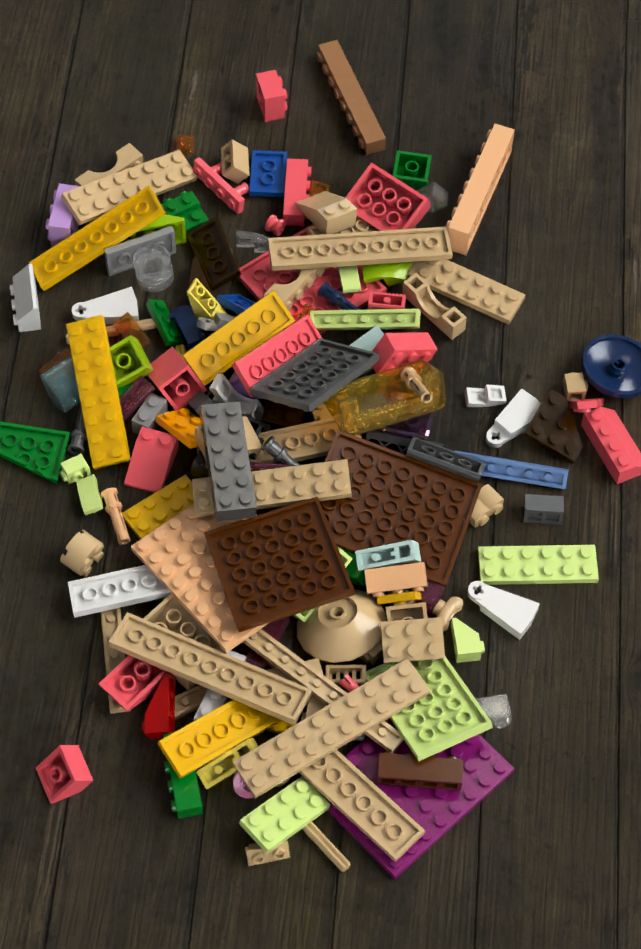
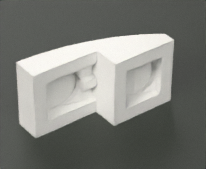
M486 385L484 389L466 387L464 391L466 407H489L507 402L504 386Z

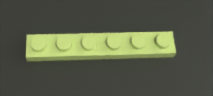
M420 309L310 311V318L317 330H371L376 325L380 329H420L421 311Z

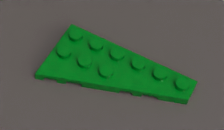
M0 422V457L58 484L60 471L62 470L61 463L65 460L70 441V432Z

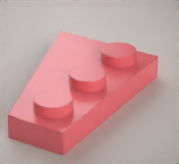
M604 398L570 400L568 404L570 409H573V412H591V408L604 406Z

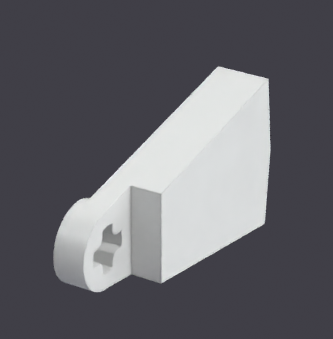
M132 287L89 301L76 303L72 307V316L75 320L79 321L103 315L105 325L139 321L137 299Z
M521 389L495 419L494 425L486 434V443L492 448H499L504 443L525 432L541 403ZM492 436H493V437L498 436L499 439H498V440H497V439L492 440Z
M474 581L468 587V597L480 606V611L519 640L531 626L539 609L540 603L489 586L481 581ZM481 589V593L474 594L475 590Z

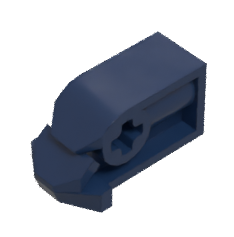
M191 305L176 307L169 314L170 321L177 322L176 327L187 351L206 338L202 329L196 326L197 319L193 314Z

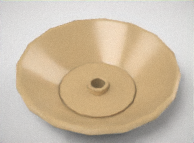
M355 590V595L316 607L305 623L298 620L297 639L303 650L314 658L332 663L352 661L367 654L380 642V622L386 621V612L382 605H378L376 598H373L365 591Z

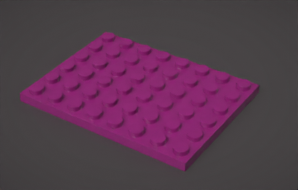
M390 719L387 723L397 730ZM478 734L434 754L439 758L454 756L458 759H463L461 791L377 784L379 753H384L387 750L369 737L364 739L345 758L425 830V834L396 862L324 795L322 796L330 804L327 811L396 879L508 778L515 768ZM404 740L394 753L404 755L413 752Z

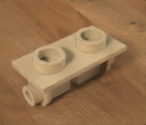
M287 840L268 854L257 843L249 844L248 847H245L248 866L290 858Z

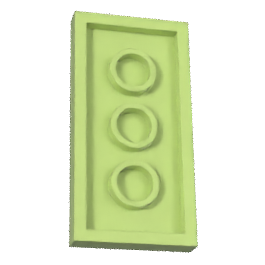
M301 776L240 819L239 824L268 854L326 812L330 804L309 781Z

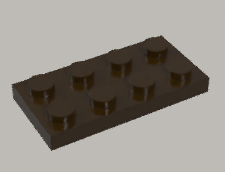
M217 216L186 234L211 292L242 274L220 219Z

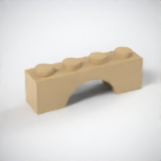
M128 143L116 151L117 163L112 169L102 173L88 170L75 179V185L83 186L142 164L143 155Z
M325 268L296 269L299 277L289 284L274 283L263 297L274 290L289 311L293 303L302 297L304 291L313 285L315 279L323 275Z
M417 272L403 282L402 295L405 294L406 299L417 309H420L451 340L465 331L467 317L455 306L452 308L443 306L433 295L429 283Z

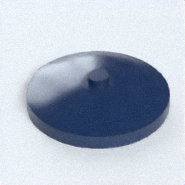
M614 334L603 335L593 339L586 346L581 358L582 372L587 381L595 389L611 397L633 398L641 395V344L631 338Z

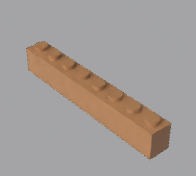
M338 40L319 44L318 52L316 53L317 60L322 64L323 73L328 76L330 87L333 86L334 95L340 101L341 110L346 113L348 124L352 125V132L358 138L360 149H363L366 155L385 150L386 137Z

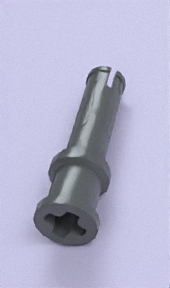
M81 402L75 429L70 434L71 442L67 447L68 453L74 456L84 454L83 446L87 440Z
M273 436L268 438L261 447V450L267 451L275 462H280L285 467L300 465L287 453L285 447H281L274 440Z

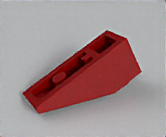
M169 672L164 673L145 712V721L142 722L143 732L150 739L164 738L163 734L175 732V677Z

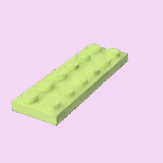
M595 545L478 547L480 581L487 585L598 583L599 580Z

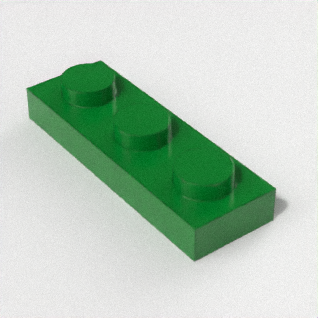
M149 299L146 306L165 346L176 347V345L183 344L184 341L174 321L169 319L170 312L164 300Z

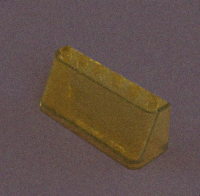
M419 360L355 379L323 403L340 430L356 436L442 409L446 404L443 372L424 360ZM413 367L417 374L421 376L423 385L433 396L431 402L423 403L415 391L409 389L406 383L401 380L400 373L404 368Z

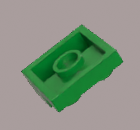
M183 191L178 197L174 199L167 198L161 204L166 215L185 219L186 234L209 221L193 191L188 193Z

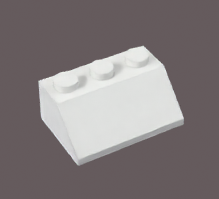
M28 264L12 277L13 285H10L11 296L15 297V299L11 300L12 309L16 310V314H13L14 325H18L19 332L41 330L33 265Z

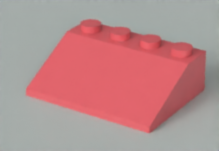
M373 163L368 166L345 197L357 208L356 216L379 231L412 229L422 220L431 207L427 197Z

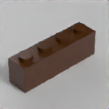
M391 751L379 753L377 784L461 791L463 759H458L454 756L439 758L436 755H432L418 761L413 753H406L404 755Z

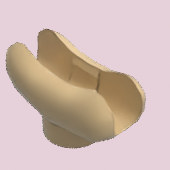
M451 597L447 602L440 599L436 604L433 613L437 617H442L443 631L448 629L449 622L455 613L462 610L463 600L460 597Z

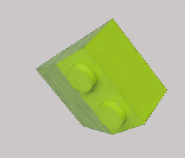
M164 214L131 235L130 239L132 240L172 226L175 232V244L186 243L185 219Z
M130 335L110 347L117 389L154 372L141 344L134 336Z

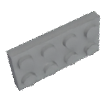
M170 226L104 249L108 275L111 276L175 254V232L173 227Z

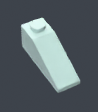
M414 540L355 551L358 571L421 562L419 543Z

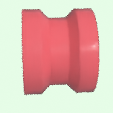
M271 215L265 224V230L267 232L272 231L274 235L280 236L285 229L286 221Z

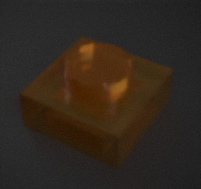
M177 135V150H180L182 153H194V135Z
M313 180L310 187V197L324 191L329 192L330 185Z

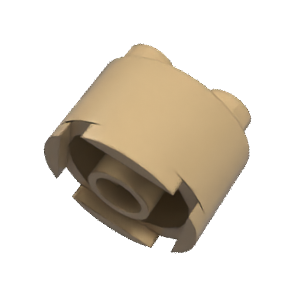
M82 530V534L78 532L70 540L65 548L68 552L66 556L62 554L60 562L78 575L86 577L92 570L91 565L95 561L99 562L103 557L104 553L102 550L104 545L88 532Z

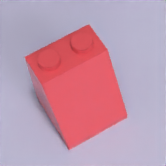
M173 346L151 363L154 372L148 374L149 378L175 410L188 406L187 401L200 390L203 392L207 391Z

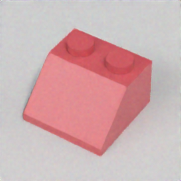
M59 745L36 767L50 803L58 802L81 792L93 781L78 745Z

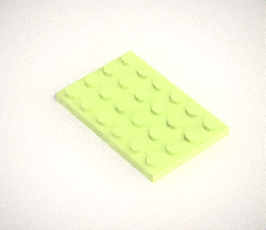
M446 657L445 659L410 661L430 689V694L390 717V719L418 761L493 728L492 721ZM400 662L384 663L366 671V682Z

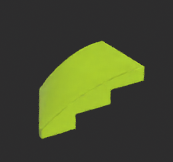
M412 262L362 265L364 281L366 284L384 279L388 287L404 282Z

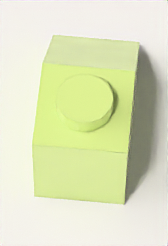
M452 618L451 633L456 663L480 661L481 654L485 652L484 642L480 641L479 633L459 619Z

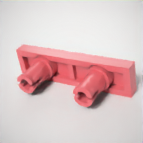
M200 157L195 159L193 172L196 173L197 178L237 215L243 212L245 199L242 196L249 193L248 185L242 183L232 188L219 176L222 174L221 162L210 167Z

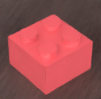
M276 70L256 74V97L265 122L285 118V111L287 110L285 101L287 99L286 89L282 88V78L277 75Z

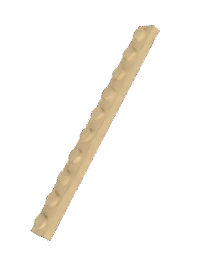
M260 629L243 641L244 644L297 684L311 689V694L328 706L348 694L264 630ZM385 721L364 733L385 750L395 752L404 741L400 732Z

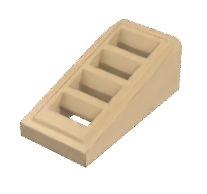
M326 665L325 677L338 687L343 688L339 684L342 680L340 679V674L344 673L345 677L348 673L352 672V680L358 686L366 683V665ZM360 671V679H356V672ZM336 674V679H332V675Z

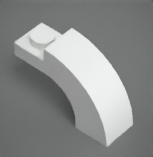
M217 374L209 388L214 394L212 401L215 404L240 401L242 414L261 421L265 408L260 401L241 395L231 386L224 374Z

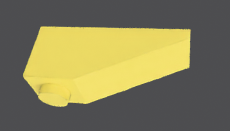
M254 738L247 739L196 771L206 790L237 772L233 766V761L258 747Z

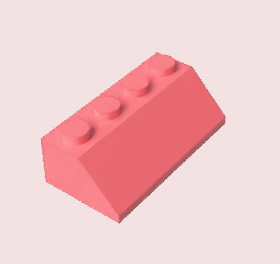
M598 407L591 410V412H585L581 426L616 484L640 476L641 452L616 411Z

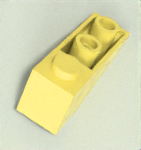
M195 278L187 290V295L196 319L198 320V317L214 319L215 312L229 315L203 284Z

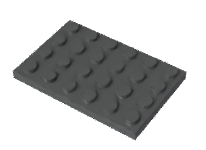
M320 338L249 388L250 395L311 412L380 361L379 353Z

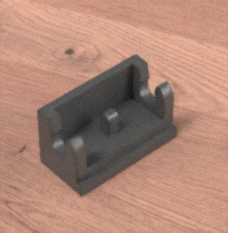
M525 494L523 523L562 525L564 496Z

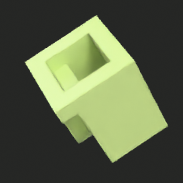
M82 454L61 463L62 471H60V475L64 482L67 481L71 484L91 475L90 467Z

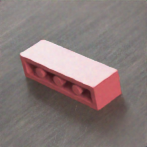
M287 159L283 219L288 226H304L305 219H308L296 206V202L310 197L307 191H310L311 181H308V177H311L312 167H308L307 159Z

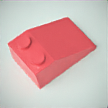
M142 426L135 442L124 485L152 493L164 488L179 450L178 439L172 434Z
M128 655L99 685L128 712L156 692L164 673L168 671Z

